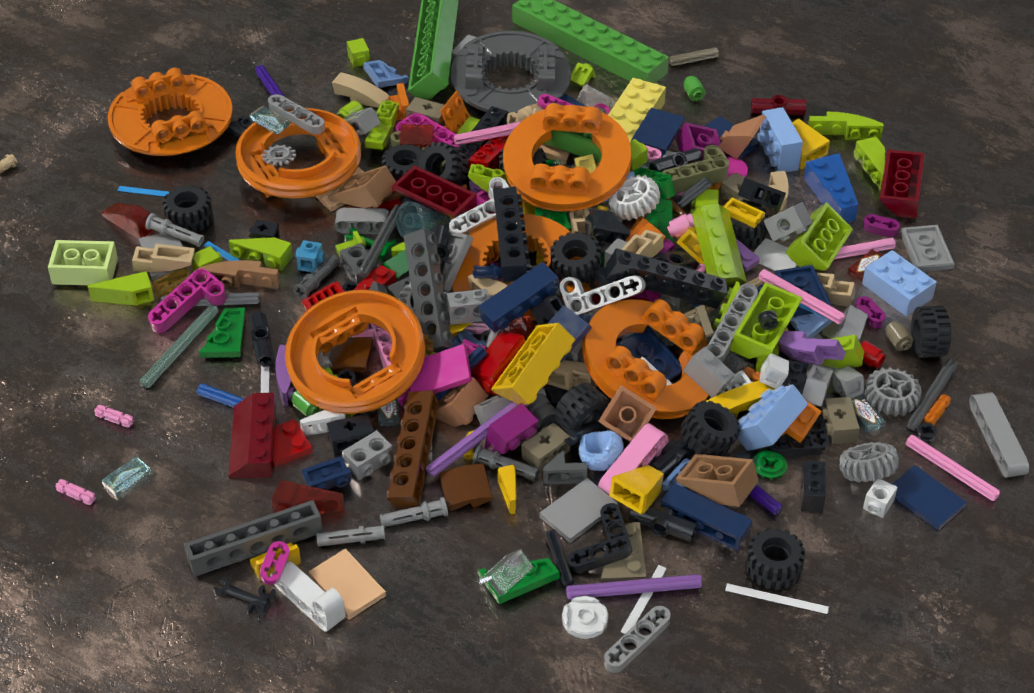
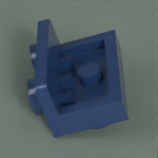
M342 456L301 470L310 496L313 494H323L328 489L334 487H344L351 482L352 472L347 468Z

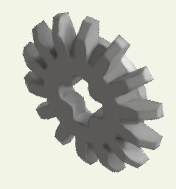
M286 145L270 146L269 150H264L266 154H262V157H264L263 161L273 166H276L278 163L280 166L283 165L282 163L287 165L289 162L294 161V157H296V154H294L295 150H291L292 147L290 146L288 148L285 147Z

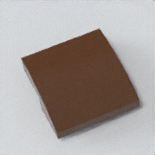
M352 337L345 343L332 347L329 359L332 364L330 369L333 375L338 374L342 370L366 373L373 346V337Z
M484 464L465 465L439 473L446 505L450 511L469 503L476 507L493 500Z

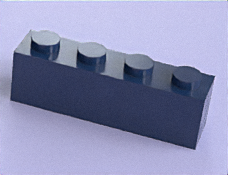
M544 262L540 263L479 305L480 318L494 333L500 329H505L510 322L522 317L526 311L536 307L543 299L554 295L559 289L558 276Z
M673 483L661 500L660 507H668L676 513V516L698 523L696 532L737 552L751 533L753 520L728 509L724 505L696 494L686 487Z

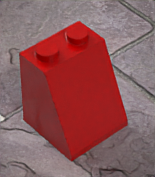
M507 332L498 333L487 348V355L471 370V377H474L486 393L498 395L491 388L525 343L524 336Z

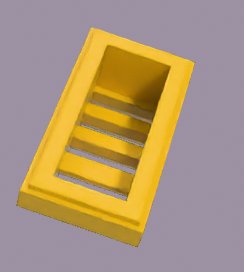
M509 465L498 469V484L509 513L515 514L516 473L515 466Z

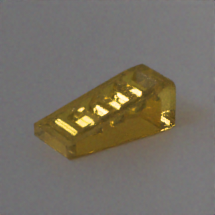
M187 266L176 269L151 283L157 295L161 298L162 296L169 295L192 272Z

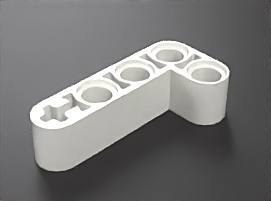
M500 177L491 179L488 192L491 200L452 219L449 223V231L468 234L474 228L496 218L493 189L509 187L506 181ZM471 220H477L478 222L473 223Z
M629 276L585 293L581 282L577 278L568 277L560 283V290L566 307L577 315L637 295L645 289V281L640 276ZM633 280L634 282H639L636 289L630 288L626 290L624 287L633 284ZM569 281L575 284L573 292L567 290L566 285ZM614 286L620 289V295L617 298L611 294V289ZM595 293L601 296V302L598 305L592 301V296ZM576 300L582 303L580 311H576L573 308Z
M291 561L286 563L280 580L274 585L325 632L345 618L344 601L336 589L330 588L324 592Z

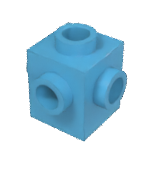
M303 240L300 248L298 247L296 250L298 270L313 273L324 262L325 252H323L322 243Z

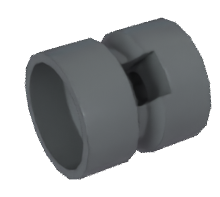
M538 393L536 400L526 408L539 420L536 429L540 431L542 428L555 423L553 419L555 407L551 405L549 399L544 394Z

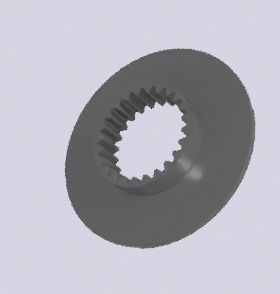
M499 31L479 36L466 43L456 54L452 62L450 78L455 91L458 90L461 98L471 106L485 112L491 106L507 110L509 114L511 112L518 113L520 109L536 104L539 96L542 94H548L560 99L569 87L571 70L565 55L551 41L527 32ZM510 64L513 67L519 65L520 68L525 67L526 71L530 70V74H534V82L531 81L530 85H525V88L519 87V90L512 88L509 91L508 88L502 90L500 86L495 88V84L490 85V80L487 81L488 73H491V69L496 70L497 66L502 68L503 65L509 67Z

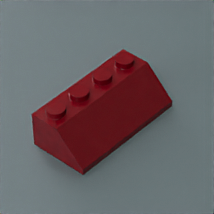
M887 149L880 201L897 217L917 219L925 153Z
M415 165L392 185L393 190L452 218H456L477 207L476 193Z
M252 393L234 406L229 478L272 477L277 412L274 393Z

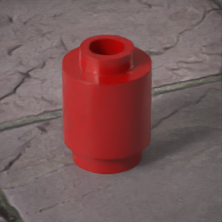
M866 340L860 342L864 350L863 363L871 368L875 367L878 369L886 358L883 350Z

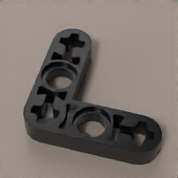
M822 412L813 424L820 427V429L812 430L810 428L804 439L800 442L804 447H794L793 444L799 442L790 435L780 436L773 445L767 446V451L777 452L783 457L821 455L826 453L829 447V437Z
M608 503L600 510L608 540L569 554L567 562L574 573H583L625 559L631 555L632 545L620 508L615 503ZM609 513H613L615 520H610ZM614 528L622 529L618 534L611 533ZM597 552H606L601 558L594 557Z

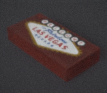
M872 249L850 266L848 273L863 282L865 267L883 255Z

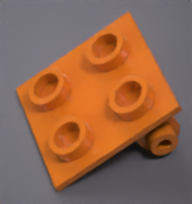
M458 90L455 91L440 110L446 123L444 127L455 134L458 133L461 126L470 117Z

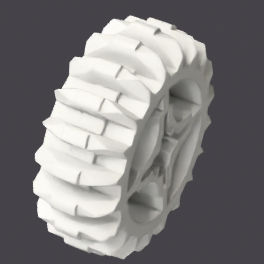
M640 175L636 177L631 176L629 179H626L614 195L608 198L609 207L617 218L621 217L622 220L627 218L629 221L632 218L637 220L638 217H644V214L651 213V209L656 208V204L659 203L660 192L652 178H647L646 175L642 177Z

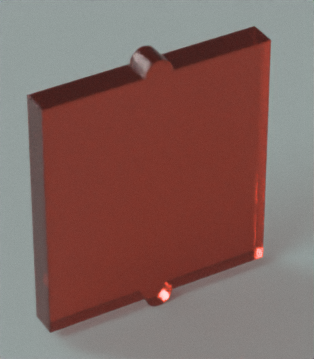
M401 124L399 145L431 146L432 139L434 138L433 125Z

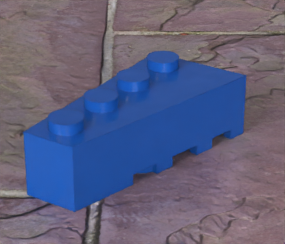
M840 153L807 161L804 180L821 203L825 204L827 202L847 223L855 221L858 202Z

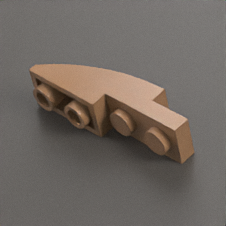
M225 261L198 268L210 272L222 282L224 288L238 289L240 284L278 289L280 285L279 270L264 268L261 261Z

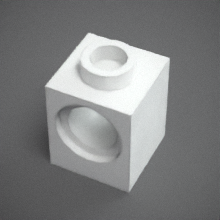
M769 354L761 367L760 382L775 389L780 387L788 376L789 361L774 354Z
M877 479L866 494L863 509L883 518L894 502L897 487L884 480Z

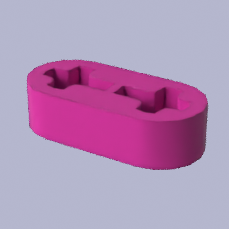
M277 541L270 545L260 571L263 583L273 585L280 580L289 557V547L286 543ZM278 549H282V554H280L278 561L274 560L275 552ZM272 566H275V575H272L271 578L267 577V572L270 571Z

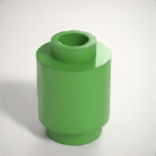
M689 76L684 80L683 87L690 100L699 101L705 96L706 91L699 78Z
M297 390L293 393L291 397L293 406L306 417L321 412L320 408L306 401Z

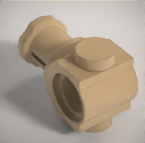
M538 103L520 109L518 113H509L507 115V123L522 122L530 115L543 109Z

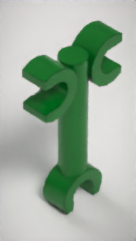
M350 228V235H344L345 242L353 240V232L357 231L356 229ZM363 236L366 246L372 247L374 240ZM393 239L391 242L387 240L380 253L381 261H384L387 257L386 253L396 246V239Z

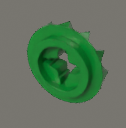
M763 451L753 458L756 473L760 474L762 479L765 477L770 478V480L775 477L780 479L781 475L786 473L787 462L777 452ZM766 464H768L769 466L773 465V469H771L770 467L766 468Z

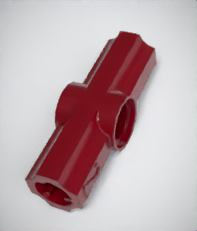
M774 95L772 99H751V114H762V111L782 107L787 115L806 114V99H787L783 95Z

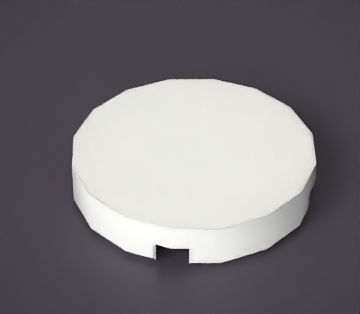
M576 597L568 605L564 606L562 613L563 626L569 634L577 638H594L602 634L607 627V608L594 597Z

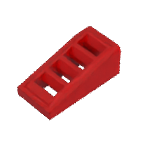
M336 281L302 300V305L307 311L312 307L311 304H316L329 296L345 291L339 282Z

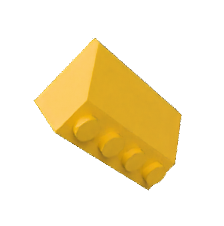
M559 323L537 325L491 390L517 405L533 403L537 398L538 391L548 383V377L560 366V360L572 349L571 345L575 338Z

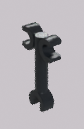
M600 412L596 416L597 421L600 419L602 413ZM599 422L579 430L570 428L566 432L570 437L564 439V442L569 446H573L585 434L595 431H607L608 429Z
M224 577L219 579L220 585L224 587L218 588L214 586L213 588L214 594L218 597L228 594L250 602L247 606V613L251 615L254 610H259L257 613L258 619H262L265 616V608L276 598L275 589H272L269 594H265L266 589L262 585L258 589L259 596L230 586L229 580Z

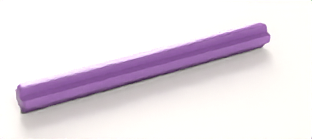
M514 402L510 403L426 467L427 473L435 477L487 437L489 425L518 405Z
M695 574L571 585L566 587V595L568 599H574L581 596L602 597L702 587L701 575Z

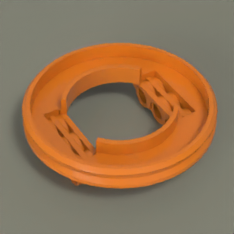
M548 104L546 109L538 111L520 122L509 135L503 151L505 176L511 187L516 186L517 194H521V198L532 205L552 211L583 210L607 200L624 184L631 168L630 142L620 124L596 107ZM551 130L591 133L592 142L599 148L602 154L598 167L592 173L584 167L568 168L563 165L549 167L546 164L534 165L533 157L542 144L552 139Z
M305 108L324 119L325 131L321 134H312L276 113L268 114L265 117L276 118L282 129L272 131L255 121L242 133L235 151L239 173L250 186L263 192L266 198L271 196L306 198L332 191L349 180L360 164V138L353 126L333 113L320 109ZM304 134L312 135L316 138L319 150L326 157L324 161L313 167L305 169H285L280 167L277 171L272 164L268 165L263 161L264 157H262V154H266L264 150H268L273 143L284 137Z
M374 290L345 291L319 301L309 308L295 323L285 347L286 368L292 384L298 393L306 401L320 409L341 414H362L383 407L397 399L415 381L425 357V339L420 322L414 312L396 297ZM368 323L375 324L384 329L392 339V348L389 354L391 364L352 387L350 379L330 375L319 365V350L324 355L332 347L341 345L353 335H358L365 331Z
M660 299L654 302L621 300L604 306L593 316L589 323L592 329L582 339V355L590 376L608 397L612 399L620 385L657 408L652 418L673 419L688 415L697 402L705 401L709 396L683 371L693 355L702 348H707L708 343L704 339L705 332L700 325L690 323L683 313L672 311L666 301ZM647 325L651 326L684 350L679 357L682 367L681 380L674 384L666 385L667 379L661 372L650 369L644 360L633 357L626 347L616 346V340L628 333H643Z

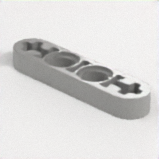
M275 94L268 98L269 109L312 134H321L325 131L324 119L282 95Z
M664 606L652 608L605 653V669L611 673L622 671L669 626L670 611ZM656 616H657V617L664 616V619H663V618H659V619L656 621ZM647 628L651 631V634L644 636L639 633V630ZM631 642L636 645V648L634 650H627L623 645ZM619 657V663L616 661L610 662V659L616 660Z

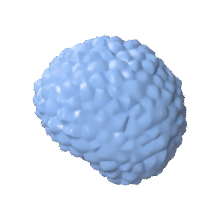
M608 430L585 434L580 440V459L582 463H587L589 470H608L623 452V441L617 433Z

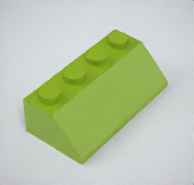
M827 202L810 215L813 223L806 226V231L796 236L785 252L799 267L813 265L814 269L826 271L853 230Z
M720 204L701 205L692 214L706 273L725 278L727 286L735 285L736 281L739 284L746 283L747 280L729 210Z
M765 282L736 330L730 351L748 359L772 354L803 298ZM767 310L774 311L779 322L778 326L772 330H763L758 320L760 313Z

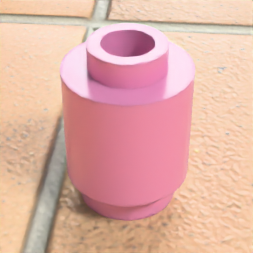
M683 214L669 221L670 226L667 227L671 237L676 236L679 239L690 227L695 228L692 214Z

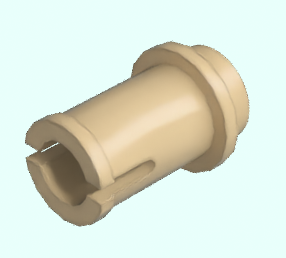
M7 154L6 158L0 161V174L11 167H16V164H18L13 154Z

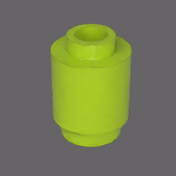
M353 100L339 109L337 116L345 119L353 112L363 110V106L361 103Z

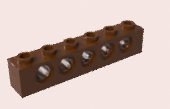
M433 390L409 392L408 398L404 402L405 413L404 417L401 418V433L397 437L398 448L397 452L394 453V468L390 472L391 483L386 493L387 500L390 501L394 510L417 507L421 503L426 467L428 465L439 406Z

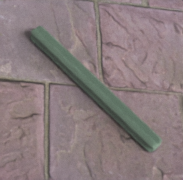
M209 304L140 379L142 387L150 388L218 313L216 305Z

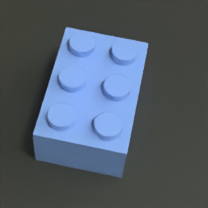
M784 108L762 111V115H765L766 118L760 126V133H758L757 138L764 148L765 155H768L771 166L776 171L790 172L799 170L803 141Z
M891 250L865 267L862 285L900 313L908 316L914 312L916 307H921L933 299L937 282Z
M782 385L775 390H766L761 394L760 401L749 408V413L738 420L740 432L737 439L747 451L773 445L808 405L794 385L786 387Z

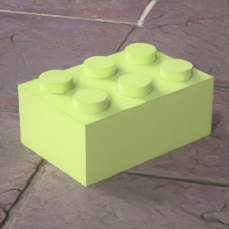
M56 240L48 265L52 284L90 285L113 279L118 261L115 242Z

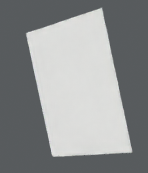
M767 238L753 252L760 258V265L774 271L795 268L797 265L785 253L788 247Z

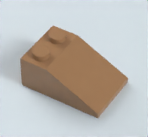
M382 166L352 176L329 195L328 199L360 208L371 206L375 208L383 203L382 200L393 193L392 185L396 181L387 166Z
M695 454L676 478L677 483L720 505L740 507L759 481L753 459Z

